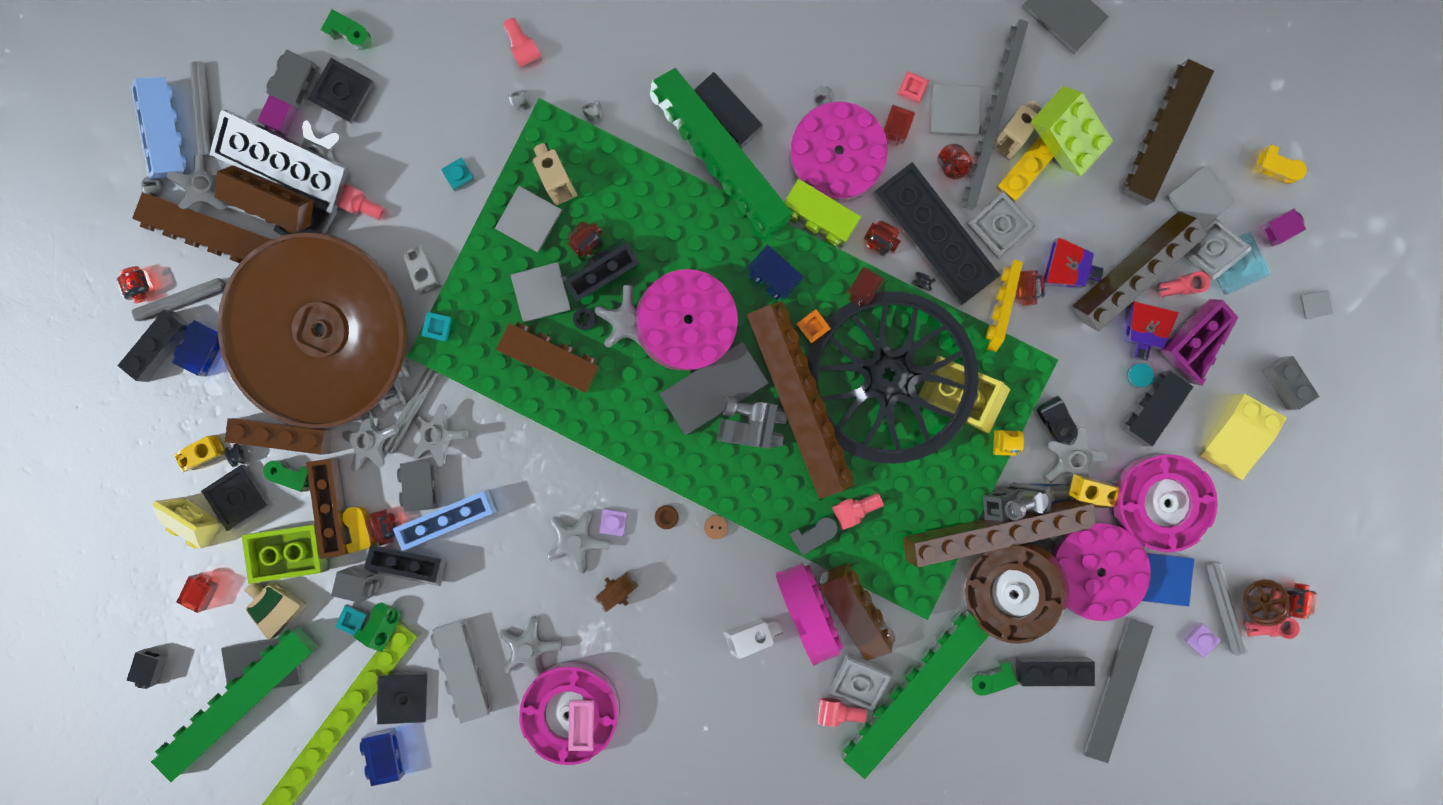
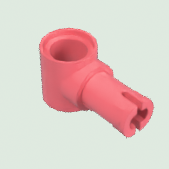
M507 19L503 26L511 39L512 47L510 50L520 68L540 58L541 55L532 38L524 35L516 19Z
M348 184L344 185L338 205L339 208L352 214L354 212H361L377 220L381 219L385 211L384 207L366 199L362 191Z
M1197 271L1180 276L1177 280L1159 282L1158 289H1167L1160 291L1159 295L1161 298H1164L1165 296L1180 293L1182 295L1202 293L1209 288L1210 278L1206 273ZM1194 276L1201 282L1198 289H1195L1191 284Z
M876 493L859 501L852 498L832 506L841 530L862 522L861 518H864L865 514L884 505L880 495Z
M1289 616L1283 621H1288L1289 623L1287 630L1283 632L1281 631L1282 623L1268 627L1249 621L1246 622V628H1249L1246 629L1248 637L1269 635L1270 637L1281 636L1285 639H1293L1299 634L1300 626L1295 619Z
M820 698L818 724L837 727L839 723H844V721L866 722V708L847 707L845 704H841V701L838 699Z

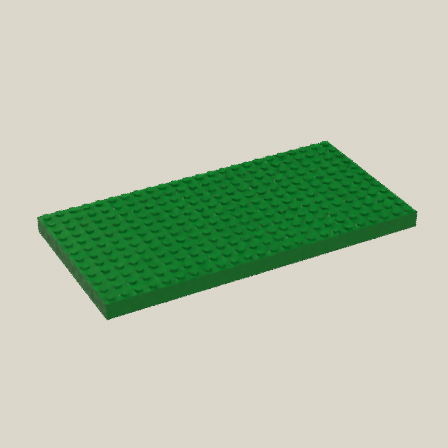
M541 98L538 99L430 311V313L453 318L447 342L421 336L422 326L407 356L827 570L848 563L851 569L858 574L863 588L926 620L929 619L958 559L917 568L905 560L903 537L973 522L979 519L984 509L983 496L993 492L1010 458V455H993L994 430L1023 432L1058 362V359L1007 333L997 352L988 350L989 339H986V334L990 326L989 324L789 223L764 238L760 232L754 229L748 216L739 210L732 196L726 194L725 191ZM542 143H547L550 150L555 149L578 196L556 206L562 209V213L540 252L537 253L496 230L495 227L518 186L555 206L533 163V159L537 157L534 148ZM594 231L600 235L604 243L596 252L592 251V253L594 252L593 255L621 238L628 242L640 264L577 302L565 285L571 307L570 311L523 322L511 279L512 274L557 262L559 263L561 273H566L590 258L585 254L595 246L594 241L596 238L592 239L589 247L587 243L586 245L584 243V252L578 246ZM692 269L715 277L730 292L737 310V331L728 350L743 342L768 381L767 385L738 403L764 402L778 405L777 408L784 410L747 314L767 305L783 301L784 306L789 311V318L793 329L798 334V341L802 352L808 357L812 343H809L796 324L817 309L826 322L841 307L860 297L888 291L911 293L927 298L947 310L966 331L976 354L978 372L1003 382L1010 388V391L990 433L965 423L950 442L931 455L921 459L896 464L877 463L856 457L843 450L845 462L853 475L854 485L842 492L819 499L788 418L786 424L774 422L773 432L783 434L784 438L782 447H770V449L717 441L720 419L746 423L747 416L736 412L734 416H726L722 412L685 435L660 396V393L698 369L678 371L666 368L655 362L644 351L642 346L630 338H623L613 346L606 347L604 342L612 333L613 327L607 320L595 313V308L597 306L608 309L620 308L623 302L624 285L633 286V304L637 308L639 300L647 288L662 276L673 271ZM888 305L886 338L887 346L893 351L902 348L908 336L913 312L911 307ZM883 306L870 308L855 315L878 340ZM588 308L595 314L596 323L593 328L584 331L575 326L573 315L578 309ZM917 310L913 344L943 325L930 315ZM581 313V319L578 320V323H583L584 326H587L591 316L590 314L587 316L585 313ZM684 317V322L688 324V319ZM849 318L832 336L860 359H873L875 350L873 345L857 324ZM519 322L530 327L529 333L538 336L540 332L552 338L551 344L560 347L561 343L575 349L573 354L582 358L583 354H586L596 359L595 365L599 366L600 369L588 393H584L496 350L508 324L510 323L515 326ZM945 330L914 354L913 364L920 367L932 365L937 356L946 359L960 350L948 330ZM829 340L823 351L819 367L854 364ZM962 356L953 361L964 366ZM890 368L886 369L883 379H888L889 382L894 381L893 376L897 375L896 371L892 372ZM818 372L820 396L837 395L860 388L865 379L860 373ZM925 381L915 386L917 395H919ZM856 398L824 401L826 411L836 426H838ZM877 399L866 400L850 417L841 431L851 439L862 444L877 418L880 408ZM898 402L893 410L901 449L925 442L920 425L910 406ZM918 406L926 425L929 439L941 431L951 419ZM886 417L867 446L877 449L896 450ZM876 493L880 495L883 507L865 514L864 518H861L862 522L841 530L832 506L851 498L859 501ZM823 516L832 518L837 525L836 535L802 556L789 532L798 528L800 533L814 526L819 518Z

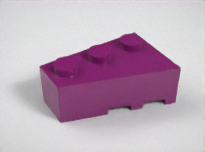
M1209 299L1166 342L1165 347L1159 350L1189 383L1203 386L1206 380L1205 376L1210 366L1214 365L1217 359L1215 357L1221 345L1225 344L1238 316L1224 300Z

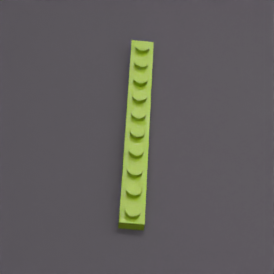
M401 621L398 622L383 652H375L262 805L294 804L377 693V674H391L419 635Z

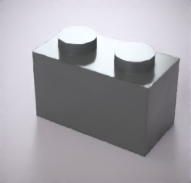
M286 49L284 55H281L277 61V70L274 76L270 77L267 82L266 93L300 110L319 67L313 61Z
M1294 356L1281 357L1262 369L1287 410H1300L1320 397Z
M434 460L400 463V468L397 469V479L402 485V492L399 493V503L404 508V512L438 508Z
M353 567L340 570L336 573L331 596L358 603L365 601L377 593L379 581L376 579L378 574Z

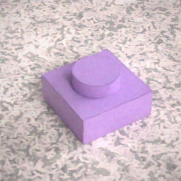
M603 509L599 533L623 537L627 512Z
M1199 623L1184 641L1201 657L1205 658L1221 640L1204 624Z

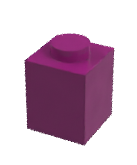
M269 95L257 121L263 124L265 128L287 136L298 109Z
M1295 208L1280 214L1260 226L1271 246L1281 244L1306 230L1304 218Z

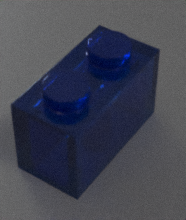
M768 244L747 267L750 271L748 276L757 284L762 282L768 287L766 292L776 301L780 298L784 302L804 279L795 268Z
M193 320L185 329V338L182 344H179L174 351L172 363L197 376L207 377L220 351L218 329L203 321Z
M396 728L367 733L361 738L360 752L362 756H365L366 760L364 768L365 777L367 780H370L371 786L399 781L405 775Z

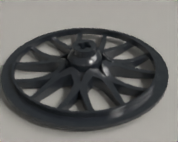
M888 291L866 295L853 300L841 307L826 321L831 329L812 343L807 357V365L811 375L816 380V388L819 395L818 372L860 373L865 379L861 387L853 391L837 395L820 396L823 401L856 398L838 426L834 424L827 413L829 421L834 426V434L838 444L843 450L867 461L887 464L906 463L921 459L941 449L962 429L973 409L977 396L979 382L978 364L973 345L966 331L947 310L935 302L915 294ZM888 305H901L913 308L908 336L903 347L896 351L887 346L886 322ZM883 306L879 340L855 316L856 314L870 308ZM917 310L930 315L943 325L913 344ZM851 318L875 349L873 359H860L847 350L832 335L844 322ZM945 330H948L960 350L932 365L920 367L913 364L914 354ZM829 340L854 363L819 367L823 351ZM962 356L965 374L964 385L932 374ZM890 368L892 372L896 371L897 375L893 376L894 381L889 382L888 379H883L886 369ZM923 381L935 382L961 389L963 394L958 408L953 414L919 397L915 386ZM877 399L880 406L878 415L862 444L851 439L841 431L850 417L866 400ZM898 402L910 406L920 425L925 442L901 449L893 410ZM918 406L951 419L941 431L929 439L927 428ZM885 417L896 450L877 449L867 446Z

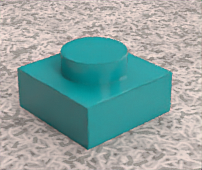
M462 157L441 169L454 191L475 180Z
M427 312L421 336L447 342L453 318Z
M346 604L335 628L354 636L358 629L362 630L369 613Z

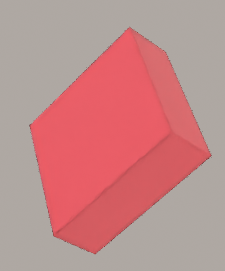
M907 71L897 95L919 104L929 80Z

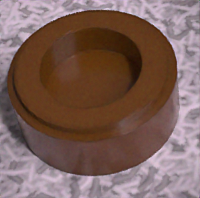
M663 505L657 509L654 518L660 528L671 529L677 524L679 515L673 506Z

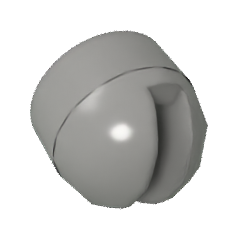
M828 86L816 88L813 97L816 105L820 106L832 102L833 92Z
M527 90L516 91L508 95L510 103L515 109L520 110V105L522 104L524 108L527 107L529 103Z
M599 101L588 103L582 107L585 117L590 121H595L594 116L600 119L603 114Z
M147 176L141 182V187L147 194L157 196L163 191L164 185L161 179H149V176ZM156 182V186H147L148 183Z

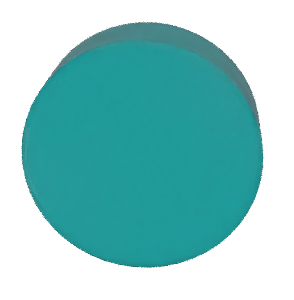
M1139 363L1129 369L1127 376L1133 386L1146 387L1153 381L1154 372L1149 365Z

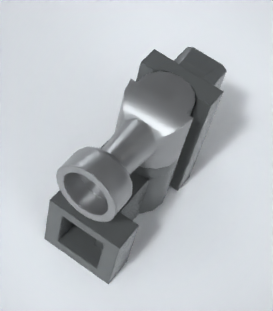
M726 396L723 405V415L734 416L736 412L746 415L747 418L746 423L720 419L717 441L770 449V447H782L784 436L781 433L773 432L774 422L786 424V413L783 409L777 408L778 405L764 402H753L751 404L737 403L735 397Z
M1017 482L1010 483L1009 487L1001 488L983 496L985 519L1003 522L1009 518L1018 520L1025 516L1026 511L1035 513L1052 511L1051 503L1055 501V489Z

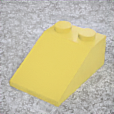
M937 356L934 364L945 358ZM951 362L932 373L964 385V366L955 362ZM978 372L977 396L966 424L990 433L1010 388L1003 382ZM925 381L918 396L926 402L954 414L961 401L963 390L940 383Z
M1234 394L1199 457L1239 480H1243L1275 440L1287 417L1246 394Z
M185 497L156 500L152 504L159 523L166 527L165 531L174 536H181L186 540L185 543L194 549L209 547L222 527V523L217 517Z

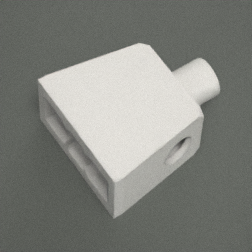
M759 619L723 632L731 654L741 659L773 646L772 638L783 634V629L779 620L767 624L766 621ZM759 631L760 635L755 639V634Z

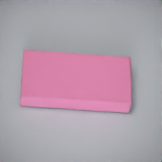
M569 700L568 751H593L594 700Z

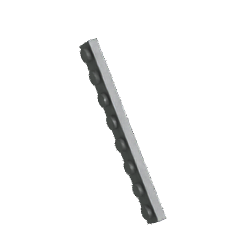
M1019 19L1015 26L1010 27L1007 40L1010 41L1008 49H1004L1000 63L1004 65L1002 72L998 71L994 81V86H997L995 95L992 94L989 99L987 108L991 109L988 118H984L981 132H984L982 141L978 140L974 151V154L978 155L976 163L971 164L968 172V177L971 178L969 187L965 186L961 200L964 201L963 208L973 210L978 202L1029 22Z

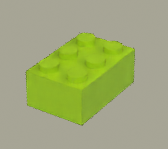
M1062 86L1031 121V124L1061 168L1078 176H1082L1113 142L1083 92Z
M800 179L797 180L784 201L793 212L789 220L790 222L795 224L798 221L805 226V231L814 236L818 233L826 238L824 242L836 248L844 246L861 218L858 214Z
M315 524L241 535L248 584L318 574L329 570L328 559H320Z

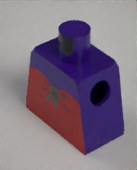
M1057 238L1052 242L1044 272L1045 283L1043 284L1042 280V285L1082 288L1086 286L1088 279L1099 282L1104 269L1091 265L1094 257L1092 252L1062 238Z
M1135 301L1126 307L1124 341L1136 345L1133 358L1148 361L1151 348L1163 349L1179 312Z

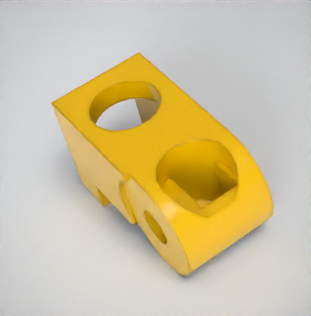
M1272 144L1262 149L1254 171L1287 184L1294 183L1305 177L1307 167L1303 161L1297 159L1290 160L1278 155L1280 148Z
M994 430L993 455L1017 456V453H1022L1024 446V434L1022 431Z
M210 435L184 447L175 453L174 457L181 472H187L215 458L224 456L225 447L219 435Z
M1074 474L1068 494L1079 501L1115 507L1120 488L1110 483Z
M361 506L346 509L342 518L344 524L349 528L352 543L346 544L348 554L367 549L370 545L377 546L367 510Z

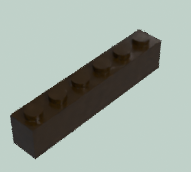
M1187 59L1181 65L1177 64L1171 75L1174 80L1171 86L1168 85L1162 94L1163 104L1161 108L1158 107L1152 116L1151 120L1154 123L1151 130L1147 129L1141 140L1144 145L1141 151L1138 150L1132 159L1133 169L1131 173L1128 172L1122 181L1121 185L1124 188L1121 194L1145 205L1155 201L1214 70L1190 59Z
M1178 211L1081 297L1072 307L1082 323L1099 332L1207 235L1198 219Z

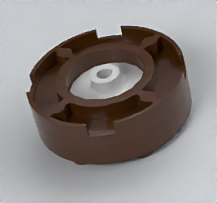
M1028 542L1020 545H1010V547L983 554L973 564L967 576L965 597L969 611H972L974 617L979 622L978 626L983 631L1000 641L1021 644L1032 642L1042 637L1059 622L1067 608L1069 585L1066 574L1058 560L1044 548Z

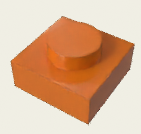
M817 309L796 324L810 344L831 329Z

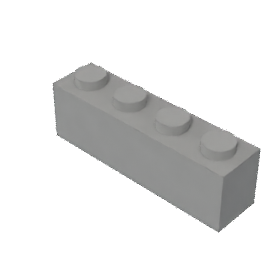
M465 619L436 627L432 630L431 642L433 647L438 649L440 655L438 664L440 670L445 672L447 678L445 687L447 693L452 695L454 704H452L454 716L456 718L459 717L461 724L489 715L492 707Z

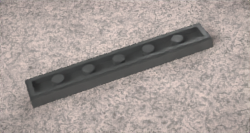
M1128 618L1083 752L1085 756L1105 763L1109 762L1154 626Z

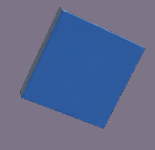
M1147 553L1150 563V582L1142 601L1189 607L1194 558Z

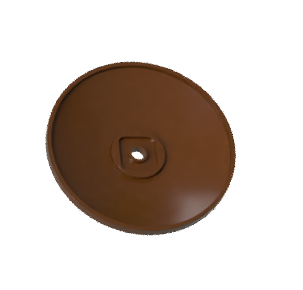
M293 233L269 240L257 247L233 271L223 291L218 312L219 345L231 378L244 396L258 409L278 421L293 426L327 428L347 423L373 409L390 391L398 377L405 356L407 341L406 319L403 305L393 282L378 262L358 246L332 235ZM318 323H321L325 328L322 336H319L315 330Z

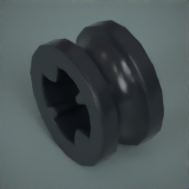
M916 272V279L912 280L911 283L921 289L931 291V284L935 283L936 279L927 274Z
M580 308L574 313L573 322L577 328L586 331L593 328L596 323V317L590 309ZM581 313H585L587 316L590 314L591 316L587 326H584L583 323H578V320L581 319Z
M233 444V448L226 447L224 449L227 461L232 467L238 466L239 462L243 464L247 461L245 452L240 444Z

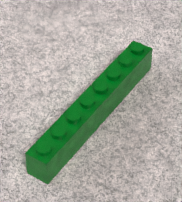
M676 67L652 80L650 89L652 101L661 107L667 120L671 123L673 122L677 127L682 139L687 140L693 147L695 155L705 162L710 174L720 181L726 194L732 196L739 210L751 220L754 229L766 238L786 226L793 212Z
M967 610L955 616L952 621L953 626L948 631L944 630L936 639L938 643L932 650L929 648L923 653L920 658L922 660L916 668L912 667L904 677L906 680L902 685H896L891 690L889 700L885 704L881 703L873 712L875 716L869 723L866 721L859 727L858 735L853 741L851 739L848 740L842 747L841 751L843 753L841 757L843 761L862 778L866 779L990 636L978 626L979 622Z
M299 626L293 631L289 628L278 637L280 642L275 647L269 645L260 654L263 658L258 663L253 660L242 670L245 675L241 679L235 677L225 686L228 691L222 696L219 693L216 694L207 703L210 707L205 712L200 709L189 719L192 724L188 728L183 725L172 735L175 738L174 741L170 744L166 741L155 751L157 756L151 763L170 783L319 647Z

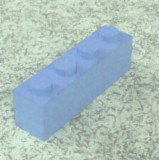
M165 77L135 78L131 84V90L149 179L167 178L168 172L182 174L184 169H186V160L184 155L180 154L181 135L175 129L174 123L177 122V115L175 109L171 108V86L167 85Z
M485 490L395 527L393 530L401 550L404 551L496 513L497 510L489 491Z

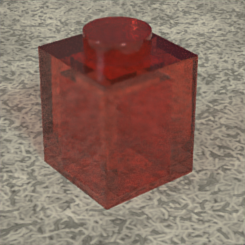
M892 105L883 128L887 143L892 145L900 143L903 145L915 112Z
M863 266L846 292L850 296L848 300L859 307L863 303L869 305L885 279Z
M204 573L188 576L176 603L196 613L205 611L219 584L213 582V578Z

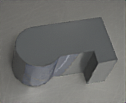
M823 516L816 521L814 526L800 533L798 528L789 532L803 556L833 538L837 532V525L832 518Z

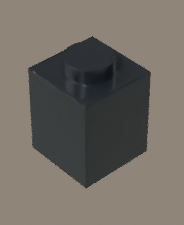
M148 649L135 652L127 681L133 682L135 687L148 689L158 684L168 656Z

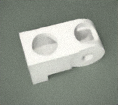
M421 244L403 252L412 283L419 294L423 295L441 287Z

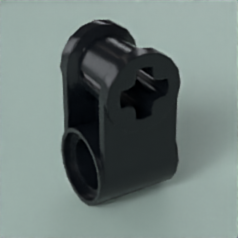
M1055 396L1036 407L1040 419L1046 425L1055 441L1065 443L1076 438L1078 434L1077 426L1068 413L1065 403L1059 396ZM1067 427L1069 431L1066 435L1061 436L1062 428Z

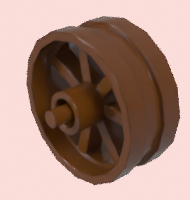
M628 571L616 580L614 578L610 580L607 577L604 579L607 583L604 586L605 589L594 600L602 606V610L605 613L617 604L623 603L624 606H627L629 604L626 600L629 598L628 595L639 584L636 580L632 579Z
M1262 579L1255 581L1247 587L1243 594V605L1247 616L1254 623L1261 626L1271 627L1279 625L1286 620L1290 613L1291 603L1286 589L1273 580ZM1262 588H1273V589H1272L1271 592L1268 594V593H1264V591H1263ZM1257 590L1261 594L1259 598L1251 596ZM1277 591H1280L1285 597L1273 599ZM1248 601L1259 603V605L1249 610ZM1286 603L1282 612L1274 606ZM1261 609L1264 611L1263 618L1253 615ZM1273 611L1277 614L1276 617L1268 618L1269 612Z

